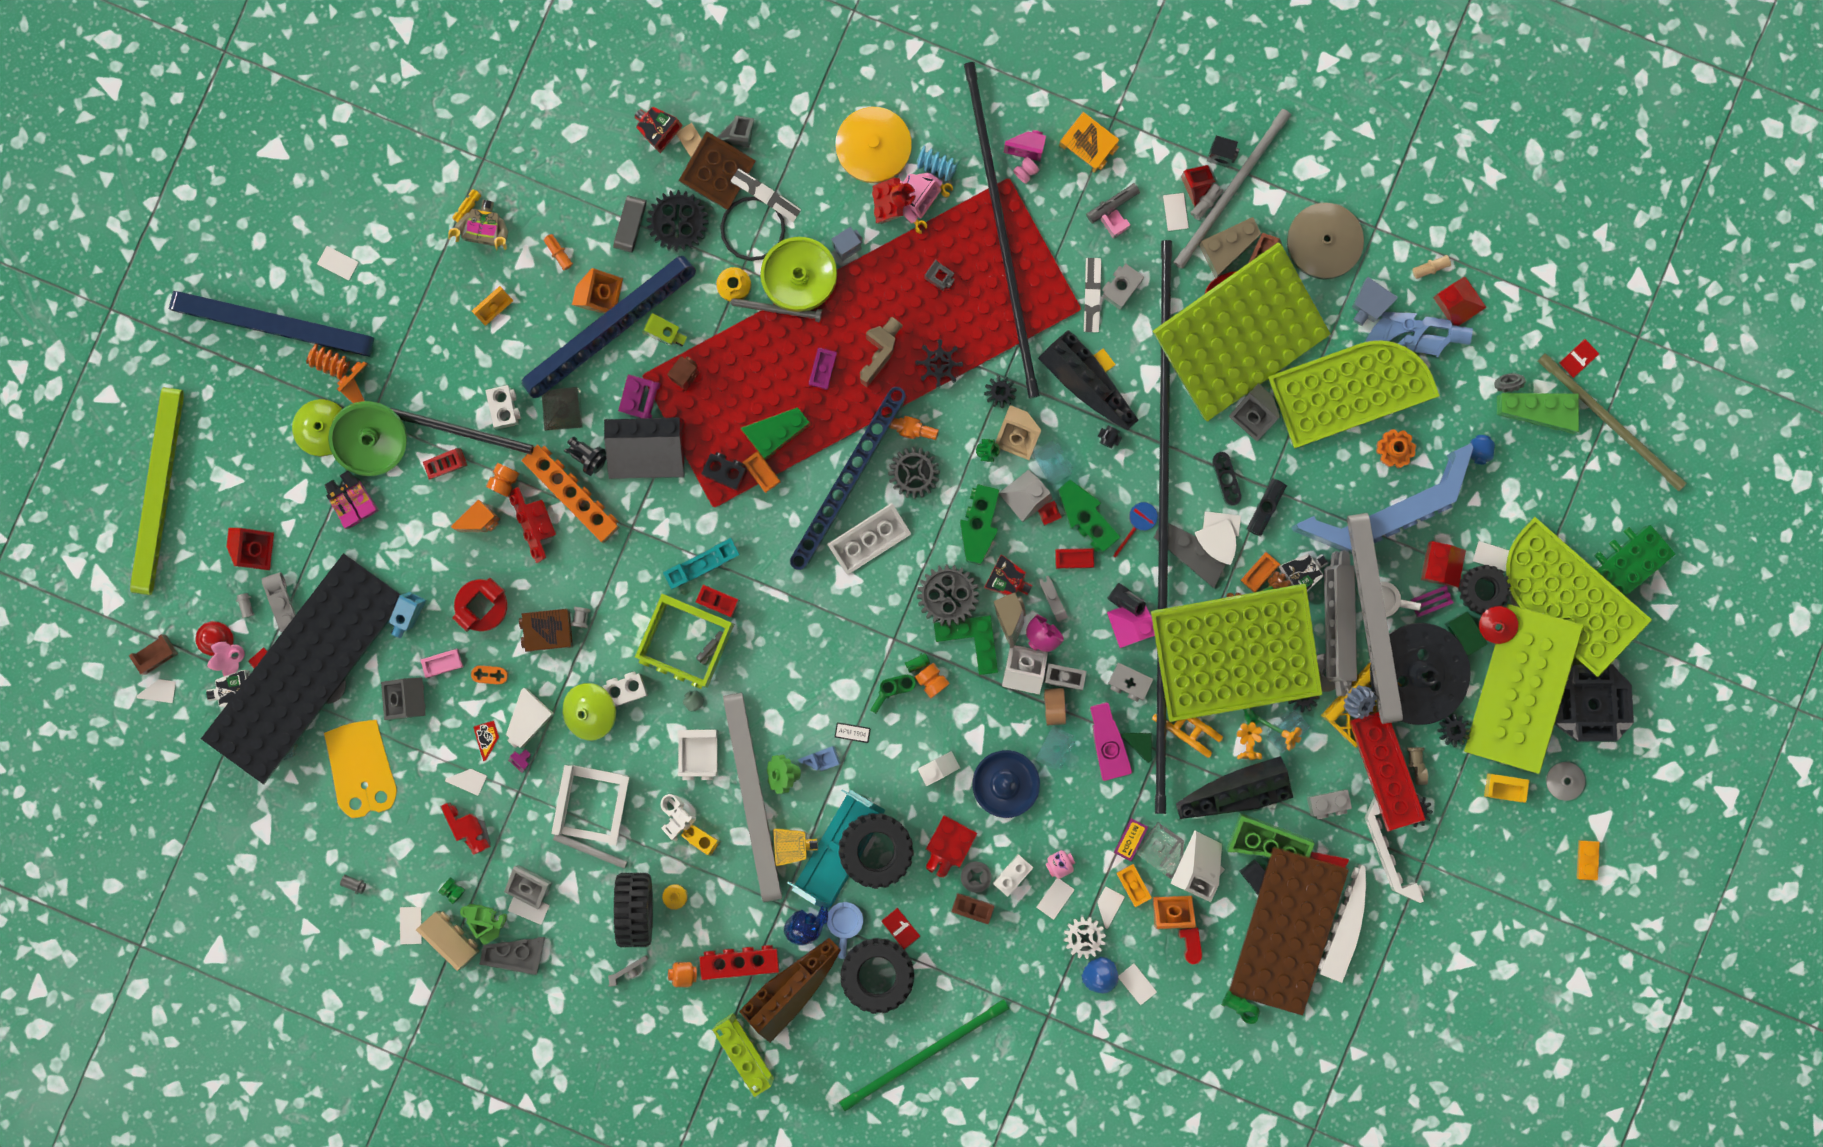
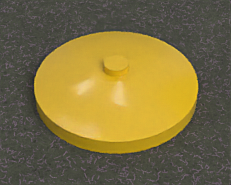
M881 107L859 109L850 114L838 130L836 136L838 160L849 175L862 182L881 183L894 178L905 168L910 158L911 136L908 127L897 114Z

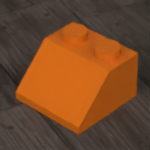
M478 499L451 527L458 532H491L499 525L498 521L500 518L484 502Z

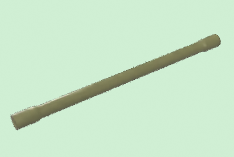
M1546 353L1538 359L1537 362L1548 372L1552 373L1572 393L1579 394V399L1664 476L1666 481L1677 491H1680L1686 485L1682 478L1674 471H1671L1568 376Z

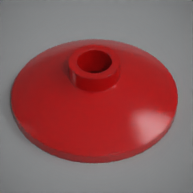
M1494 606L1487 609L1479 621V629L1482 636L1487 641L1495 644H1503L1513 639L1519 626L1515 613L1503 606ZM1497 624H1501L1503 627L1502 629L1498 630L1495 628V626Z

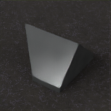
M735 115L734 120L717 137L730 145L749 148L754 118Z

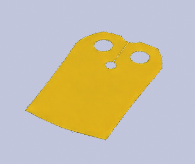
M377 720L350 723L325 732L324 737L330 759L337 802L341 810L351 818L365 816L369 811H377L379 813L390 809L394 803L397 789L386 757ZM362 782L368 783L366 790L361 787ZM384 791L387 794V800L384 803H378L375 800L377 792ZM352 798H359L362 805L358 810L350 808L349 802Z

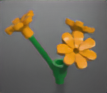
M1251 708L1243 709L1247 724H1241L1240 728L1242 730L1237 731V737H1242L1240 743L1242 745L1246 744V751L1240 753L1237 759H1262V754L1254 751L1255 741H1262V737L1259 735L1262 733L1261 727H1256L1258 723L1266 725L1286 738V749L1289 751L1294 749L1296 743L1301 741L1299 736L1302 733V729L1296 727L1294 732L1283 731L1256 715Z

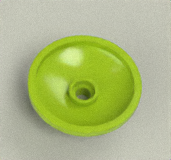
M317 399L304 404L297 411L292 423V433L297 445L306 453L314 456L332 455L328 441L329 430L332 421L342 408L338 404L325 399ZM317 423L321 424V428L319 430H316L315 425Z
M583 683L575 686L567 693L563 702V718L567 727L575 736L592 741L606 736L611 731L616 719V708L612 697L604 688L593 683Z

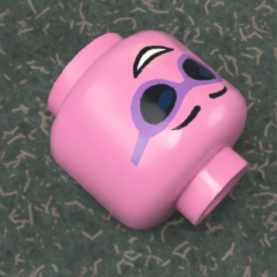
M1060 850L1047 858L1048 863H1046V866L1052 877L1055 876L1061 879L1074 871L1073 864H1075L1071 853L1066 854L1064 850Z

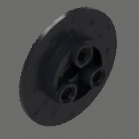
M1429 623L1407 624L1389 633L1397 685L1399 677L1403 676L1405 680L1402 686L1398 685L1403 715L1402 722L1413 725H1427L1448 717L1464 700L1470 683V663L1462 644L1446 629ZM1422 649L1424 657L1419 659L1418 652ZM1370 665V684L1376 696L1372 667ZM1428 672V676L1423 678L1422 674ZM1437 683L1436 688L1432 690L1430 686H1433Z

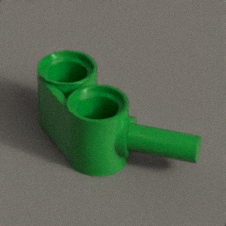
M907 674L883 680L878 692L880 695L870 711L877 714L886 698L912 691L916 685L914 677ZM904 678L912 680L911 688L905 689L902 687L901 682ZM886 682H890L894 686L891 693L883 691V685Z

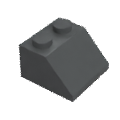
M422 677L381 682L384 720L426 716Z

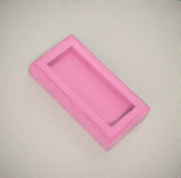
M458 649L420 660L425 678L463 668Z

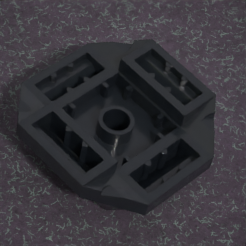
M1613 664L1599 677L1585 665H1573L1555 725L1576 742H1617L1634 723L1632 684ZM1589 701H1593L1596 704L1595 710L1589 707Z

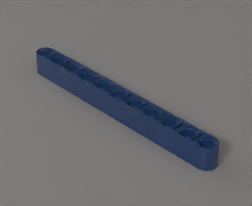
M685 256L675 258L529 372L522 379V386L532 398L541 397L692 279L696 273L695 267Z
M179 291L172 292L168 308L171 311L368 357L371 355L375 339L360 333Z
M893 387L886 395L792 554L790 564L794 569L803 570L810 563L904 404L906 394L903 389ZM895 391H900L902 399L894 401L892 394ZM891 408V417H883V409ZM874 425H882L883 430L880 434L873 433L872 428ZM865 441H871L873 443V447L870 451H865L863 449V443ZM856 457H861L863 460V464L859 468L853 465V460ZM845 474H852V483H844L843 477ZM837 490L843 492V498L840 501H836L833 497L834 492ZM830 506L833 508L834 513L831 517H826L824 509ZM817 523H821L824 526V530L820 534L814 531V526ZM811 539L814 542L812 550L805 549L804 543L806 540ZM798 556L804 558V564L801 567H797L794 563L795 558Z

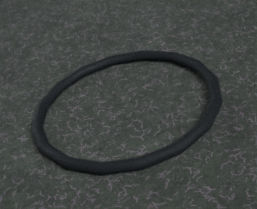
M755 196L745 197L732 203L724 213L720 225L721 238L727 249L736 257L748 261L763 260L766 254L748 257L737 253L730 247L725 238L724 224L727 215L738 204L752 200L762 202ZM776 211L781 221L782 232L779 238L780 242L785 235V223L782 214Z

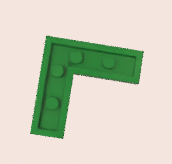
M991 615L967 618L965 622L960 619L958 620V625L952 621L950 627H948L947 622H944L943 626H940V622L934 624L936 642L974 637L979 675L998 673Z

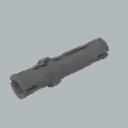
M1132 183V185L1107 201L1100 202L1099 206L1086 213L1088 220L1093 224L1102 218L1103 215H1110L1111 211L1137 194H1140L1137 185Z

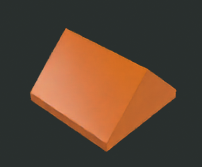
M1192 896L1153 897L1154 927L1156 929L1196 928Z

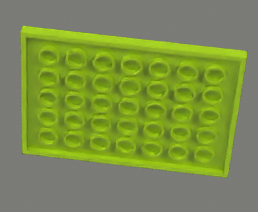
M1279 242L1152 331L1203 419L1207 422L1253 390L1258 383H1263L1269 376L1274 375L1331 335L1282 244Z
M1306 584L1151 611L1169 722L1322 695Z

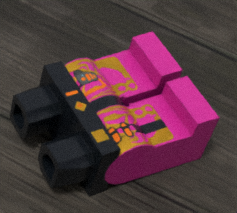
M350 471L340 475L344 485L338 487L335 480L325 484L328 493L326 496L341 520L344 529L347 530L363 521L362 519H366L379 511L360 479L356 478Z

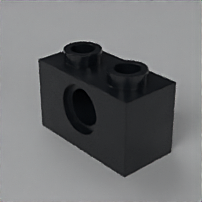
M1216 135L1211 145L1207 162L1229 168L1230 164L1235 163L1240 150V148H1236L1238 142Z

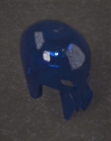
M821 906L817 917L813 913L807 914L804 910L794 912L787 919L783 927L787 940L798 946H805L815 942L821 936L823 925L828 921V908L826 907L824 911V907Z

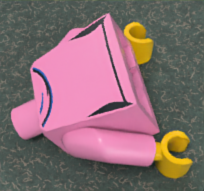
M931 173L909 174L904 181L900 180V183H909L915 189V192L911 193L910 197L916 195V198L912 204L903 208V216L911 224L914 223L916 225L915 230L919 234H922V231L918 228V225L921 224L927 228V224L925 221H919L917 218L923 217L940 192L943 197L947 198L950 196V193L945 191V189L953 190V186L950 183L943 184L942 180Z

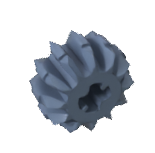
M1358 685L1356 688L1352 687V691L1347 693L1348 697L1344 699L1345 704L1343 707L1352 717L1362 719L1364 716L1368 717L1369 712L1373 711L1372 708L1377 705L1375 702L1377 697L1370 688Z

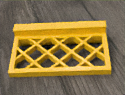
M1371 662L1357 675V681H1352L1351 689L1348 693L1352 691V687L1356 688L1358 685L1371 687L1369 685ZM1348 694L1346 696H1338L1321 716L1356 748V740L1354 741L1350 737V715L1347 711L1343 713L1346 710L1343 707L1345 704L1344 699L1348 697ZM1376 706L1373 707V712H1369V714L1379 712L1376 711ZM1346 715L1347 726H1339L1335 720L1339 716Z

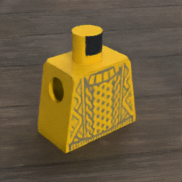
M773 829L776 866L807 859V851L818 850V840L806 839V831Z

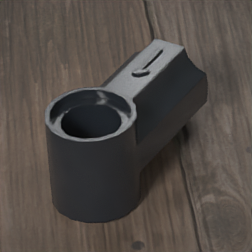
M1117 583L1107 597L1114 605L1119 608L1123 607L1135 616L1142 614L1145 610L1146 603L1120 583Z

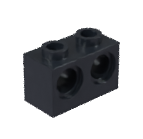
M718 452L715 455L710 453L701 473L702 476L738 491L747 471L746 468H743L744 464L733 460L732 463L726 460L727 456ZM720 462L721 469L719 471H712V463ZM733 469L739 472L736 479H730L728 476L729 472Z

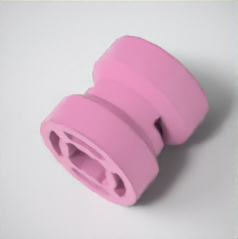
M1028 157L1022 161L1021 166H1017L1013 170L1014 174L1025 184L1030 181V176L1036 175L1040 171L1038 166Z

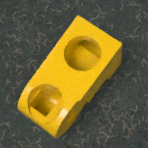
M693 824L681 834L690 844L709 856L713 854L721 842Z

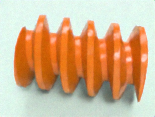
M318 344L313 346L306 360V364L309 363V367L314 368L316 366L318 371L323 369L325 374L330 372L332 377L337 375L339 380L346 375L350 366V361L346 363V356L339 360V353L332 356V350L325 353V347L318 350Z

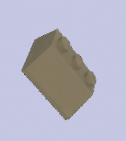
M1015 592L994 601L995 612L1010 649L1016 644L1024 625V616H1026L1021 596L1017 598Z

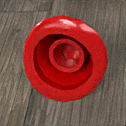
M215 621L204 623L199 627L195 637L198 649L209 656L215 655L211 648L213 644L226 642L231 646L234 640L231 629L225 624Z

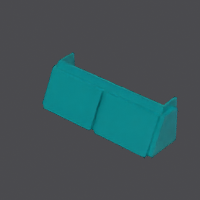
M841 790L847 795L818 843V850H814L796 883L788 882L789 885L793 886L792 891L826 910L832 907L849 877L841 865L838 853L839 841L842 838L844 829L846 830L849 826L848 824L858 819L857 817L861 815L865 816L868 813L884 814L885 812L884 808L852 790H849V792ZM874 833L866 835L860 841L858 846L859 858Z

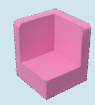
M1114 210L1108 216L1103 215L1101 218L1113 239L1130 227L1128 220H1124L1118 210Z

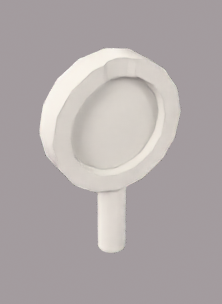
M1380 582L1386 618L1396 613L1399 607L1420 611L1421 603L1401 600V595L1393 584Z

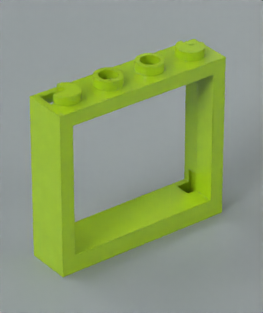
M661 594L635 658L640 659L639 663L649 667L650 664L656 666V671L667 674V672L673 673V678L682 682L685 679L692 681L691 685L702 689V686L708 688L735 624ZM667 604L725 628L704 679L646 656Z
M734 1013L716 1023L712 1031L752 1095L756 1097L770 1088L774 1081V1076ZM719 1029L721 1030V1032H722V1034H723V1035H721V1036H719V1034L717 1033V1031H718Z

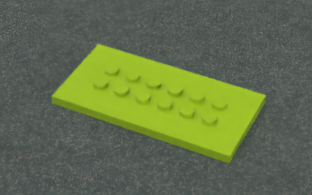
M1507 604L1506 607L1512 610L1518 619V631L1510 641L1503 644H1495L1472 722L1471 732L1469 733L1470 738L1467 740L1464 752L1540 774L1584 625Z

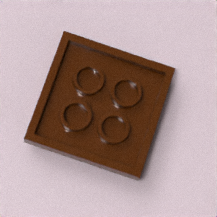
M706 131L678 182L728 210L740 190V187L732 183L731 179L738 169L749 174L756 160Z

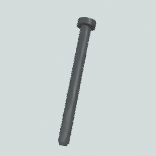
M731 299V305L736 307L814 318L815 322H821L822 309L818 308L817 311L793 312L773 304Z

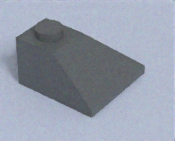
M1259 383L1229 415L1255 441H1258L1280 417L1273 396Z

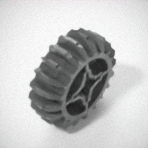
M912 447V453H909L908 449L905 448L904 452L906 455L903 456L901 452H898L897 454L900 459L892 458L896 465H889V468L894 469V471L888 472V475L895 478L889 481L890 483H897L893 486L894 490L899 487L901 488L899 490L900 495L906 491V498H909L910 493H913V499L917 498L916 493H920L921 498H923L924 490L928 494L931 493L928 488L929 486L934 489L936 488L932 481H939L938 477H934V475L940 474L939 470H934L939 464L931 463L935 460L934 456L929 459L927 458L930 454L929 451L922 455V448H919L918 453H915V447ZM909 458L920 459L915 465L904 463ZM925 462L930 469L929 479L921 473V468ZM899 467L908 475L904 483L898 477ZM918 467L919 471H917V473H919V476L917 477L914 475L910 479L911 473L909 472V470L914 471L915 468L917 469ZM915 480L925 484L919 488L908 487Z

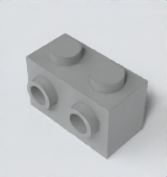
M1346 789L1307 797L1310 815L1317 816V819L1327 818L1329 813L1334 812L1336 815L1347 814V810L1352 809L1349 792Z

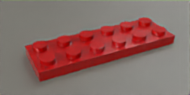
M1379 712L1368 717L1364 716L1362 719L1351 720L1349 723L1387 832L1424 821L1425 817L1392 723L1382 724Z

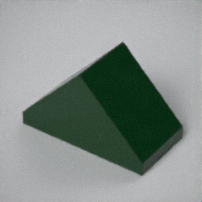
M1152 733L1121 734V737L1147 763L1152 760Z

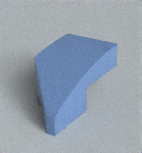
M834 746L798 759L800 763L820 771L841 764Z

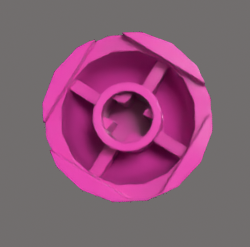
M1036 614L1027 625L1026 636L1029 640L1028 644L1035 651L1039 649L1043 652H1050L1055 650L1064 641V637L1053 624L1049 625L1046 623L1047 619L1039 614Z

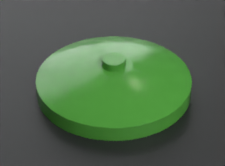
M362 401L346 406L335 416L329 430L328 441L332 455L346 470L358 475L376 476L390 471L400 462L406 449L407 434L402 420L393 410L377 402Z

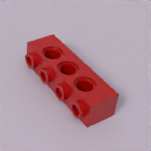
M773 945L761 946L762 949L754 950V947H744L739 952H735L734 949H724L723 953L715 954V950L704 951V955L699 957L701 980L778 973L780 971L778 948H773ZM755 955H761L764 958L762 965L754 963L753 958ZM742 957L745 961L744 966L737 967L734 959ZM716 959H723L725 961V968L718 969L715 966Z

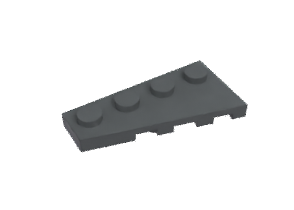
M1168 523V550L1214 589L1226 564L1211 557L1203 549L1196 536ZM1158 527V529H1157V531H1156V533H1155V535H1154V537H1153V538L1156 539L1158 542H1159V527Z

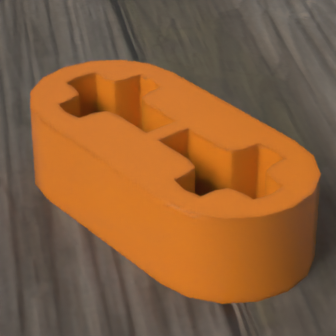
M476 666L471 671L472 679L478 683L500 685L506 683L509 677L507 670L501 667ZM482 669L483 673H488V677L483 676L479 680L475 673ZM499 670H501L504 678L498 681V678L491 677L492 673L498 674Z

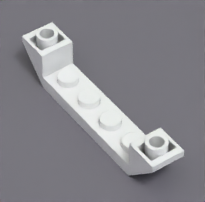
M1374 796L1365 815V820L1391 890L1416 902H1424L1422 898L1424 892L1421 885L1418 886L1417 883L1413 882L1401 886L1403 880L1400 873H1396L1394 865H1396L1395 858L1392 854H1389L1387 849L1389 842L1386 836H1382L1380 829L1383 827L1380 819L1375 817V815L1381 812Z

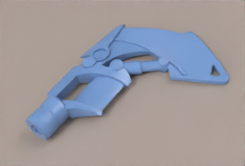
M1384 312L1380 316L1382 318L1371 330L1365 341H1390L1400 334L1414 332L1413 336L1406 335L1397 344L1403 345L1413 352L1439 357L1441 351L1450 342L1470 345L1473 328L1454 326L1451 320L1425 317L1423 321L1414 320L1417 313ZM1429 327L1448 330L1447 337L1423 333Z

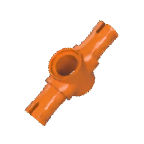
M909 416L900 417V419L895 418L889 427L897 430L900 436L910 439H916V437L919 438L921 436L937 440L939 429L924 426L923 423H920V420Z

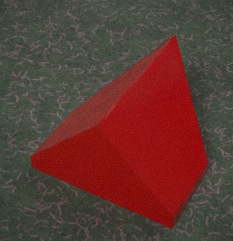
M1208 165L1186 169L1181 175L1195 208L1200 202V198L1205 196L1212 184L1215 183V179Z

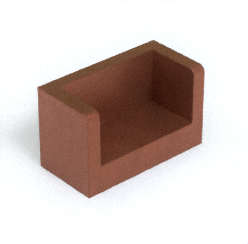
M159 635V639L139 652L129 655L141 675H147L178 654L166 635Z

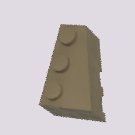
M1253 217L1201 241L1199 244L1215 278L1229 267L1261 235Z

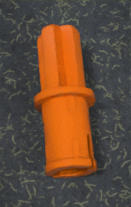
M553 234L546 236L544 242L552 252L551 256L556 258L563 271L569 269L573 263L564 252L565 248L560 246Z

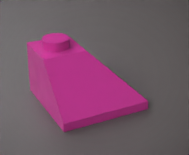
M1037 130L1027 131L1005 141L1003 153L1022 158L1028 157L1031 160L1040 162L1046 136Z
M1146 605L1143 613L1135 616L1123 607L1107 612L1119 648L1155 636L1152 617Z

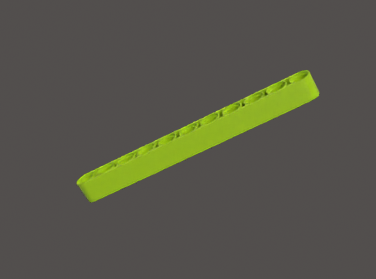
M163 387L160 393L130 583L131 593L152 595L154 590L184 400V391L182 389Z

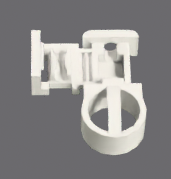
M668 794L662 798L661 808L669 817L674 818H670V822L664 825L662 830L671 840L677 841V835L682 829L688 830L696 821V817L689 816L683 809L685 804L680 797ZM668 801L674 806L672 811H669L667 808Z

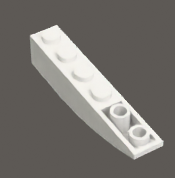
M1358 865V867L1353 869L1351 874L1353 881L1351 886L1348 885L1345 890L1344 904L1341 903L1338 908V920L1332 924L1330 930L1332 936L1330 940L1327 939L1324 947L1326 952L1318 966L1319 974L1341 983L1356 948L1362 925L1366 891V872L1363 865Z

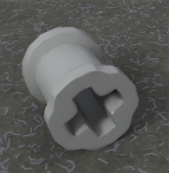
M574 607L575 615L571 626L588 629L587 618L591 609Z

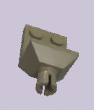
M893 317L889 319L883 328L879 326L866 332V339L880 349L873 355L871 365H866L860 372L861 383L866 387L869 386L893 355L894 337L903 327Z

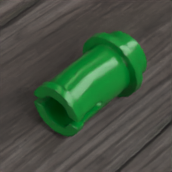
M920 653V656L905 662L909 673L924 666L928 667V664H930L926 653Z

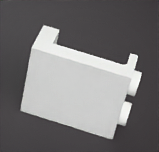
M678 730V776H682V780H694V776H701V780H713V776H718V730Z

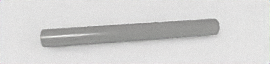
M554 835L553 840L621 868L625 869L627 861L563 835Z

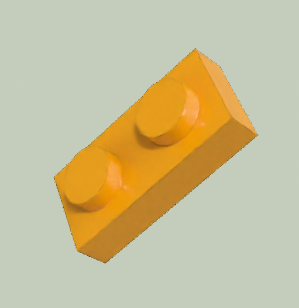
M499 286L476 306L472 312L486 326L510 305L513 299Z
M1578 840L1577 879L1598 880L1600 842Z
M1134 864L1116 873L1134 907L1152 898Z

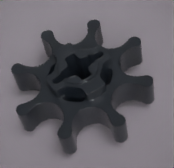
M941 339L938 340V349L936 351H930L926 345H923L922 350L927 353L928 357L925 361H915L916 366L923 365L927 369V373L921 376V381L924 382L927 377L934 376L937 379L936 388L941 387L940 380L943 377H949L955 383L956 378L952 376L951 370L954 367H963V362L956 363L951 358L958 348L954 346L950 352H945L941 347ZM937 360H941V363L945 365L937 368V365L934 363H937Z

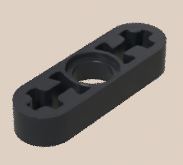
M1218 452L1213 456L1212 464L1224 502L1229 506H1235L1241 501L1242 495L1229 455L1225 452ZM1219 456L1226 459L1224 467H1229L1230 470H1224L1219 473L1218 470L1222 469L1221 464L1216 462ZM1223 474L1231 475L1232 482L1230 484L1222 482L1221 477ZM1232 485L1235 486V488L1231 489L1233 495L1237 494L1235 502L1228 500L1227 497L1230 496L1229 490L1225 491L1224 488H1229Z

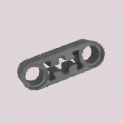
M630 195L627 196L613 248L633 253L647 200Z

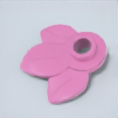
M226 642L213 644L211 648L215 655L209 660L208 668L215 671L222 670L224 677L236 673L239 668V662L245 656L243 648L239 645L230 646ZM238 653V656L232 657V654Z

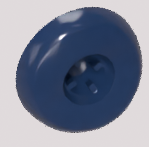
M1002 750L989 754L978 764L973 775L972 788L976 801L986 812L996 817L1012 818L1023 814L1035 803L1039 794L1040 778L1036 767L1026 756L1016 751Z

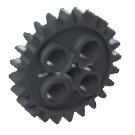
M946 564L945 570H942L939 565L937 572L931 569V576L925 574L926 581L920 580V584L923 587L917 588L922 593L917 595V599L922 600L918 603V606H924L921 612H928L927 619L934 617V624L940 620V626L947 622L948 627H950L952 621L956 625H958L959 619L965 622V615L971 618L970 610L976 611V607L973 604H978L979 600L974 597H978L979 592L974 591L978 589V585H972L975 579H968L969 572L963 574L962 567L959 571H956V565L949 569L948 564ZM945 579L953 581L950 586H945L942 582ZM935 584H938L942 588V590L937 588ZM960 591L966 592L967 596L963 599H960L956 596V594ZM936 592L940 597L937 600H932L929 597L930 594ZM944 592L946 594L951 593L952 599L950 597L945 598ZM954 601L961 604V607H958ZM946 605H951L954 607V610L947 613L943 608Z

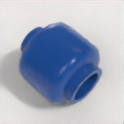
M1477 435L1476 438L1470 441L1473 445L1470 458L1474 460V463L1484 465L1493 459L1495 443L1491 440V437Z

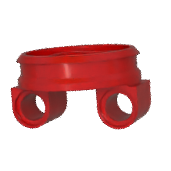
M492 578L487 580L477 579L466 583L456 594L454 601L455 615L452 619L466 632L470 629L483 632L497 627L503 621L507 612V599L504 594L506 591ZM480 592L495 604L482 619L467 607Z

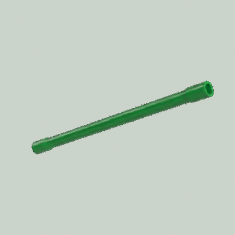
M1004 999L999 1001L984 1013L875 1081L839 1101L844 1111H847L867 1096L992 1018H996L1010 1008Z

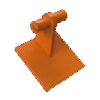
M358 361L351 368L353 373L349 377L344 376L337 383L339 385L337 390L344 394L352 403L365 401L354 378L368 365L366 361L362 363Z

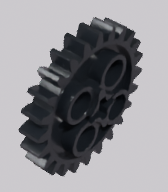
M670 190V196L667 197L663 193L662 200L656 198L657 205L651 204L654 211H648V214L652 217L646 218V220L652 224L648 225L647 228L648 230H653L650 233L651 237L657 236L654 240L655 243L661 241V248L667 245L668 251L674 247L675 251L678 252L679 247H682V250L685 252L686 246L693 249V242L699 245L698 237L704 239L701 232H707V228L703 225H707L709 222L703 218H706L708 214L702 212L705 210V206H699L701 203L700 199L694 201V194L688 197L687 191L681 195L680 190H677L676 195H674ZM680 205L679 218L681 221L678 225L679 237L676 238V224L674 221L677 219L676 206ZM667 207L673 208V213L668 216L663 213ZM691 208L693 211L690 216H684L682 214L683 210ZM671 226L673 230L670 234H664V227ZM684 227L692 228L689 235L682 234Z

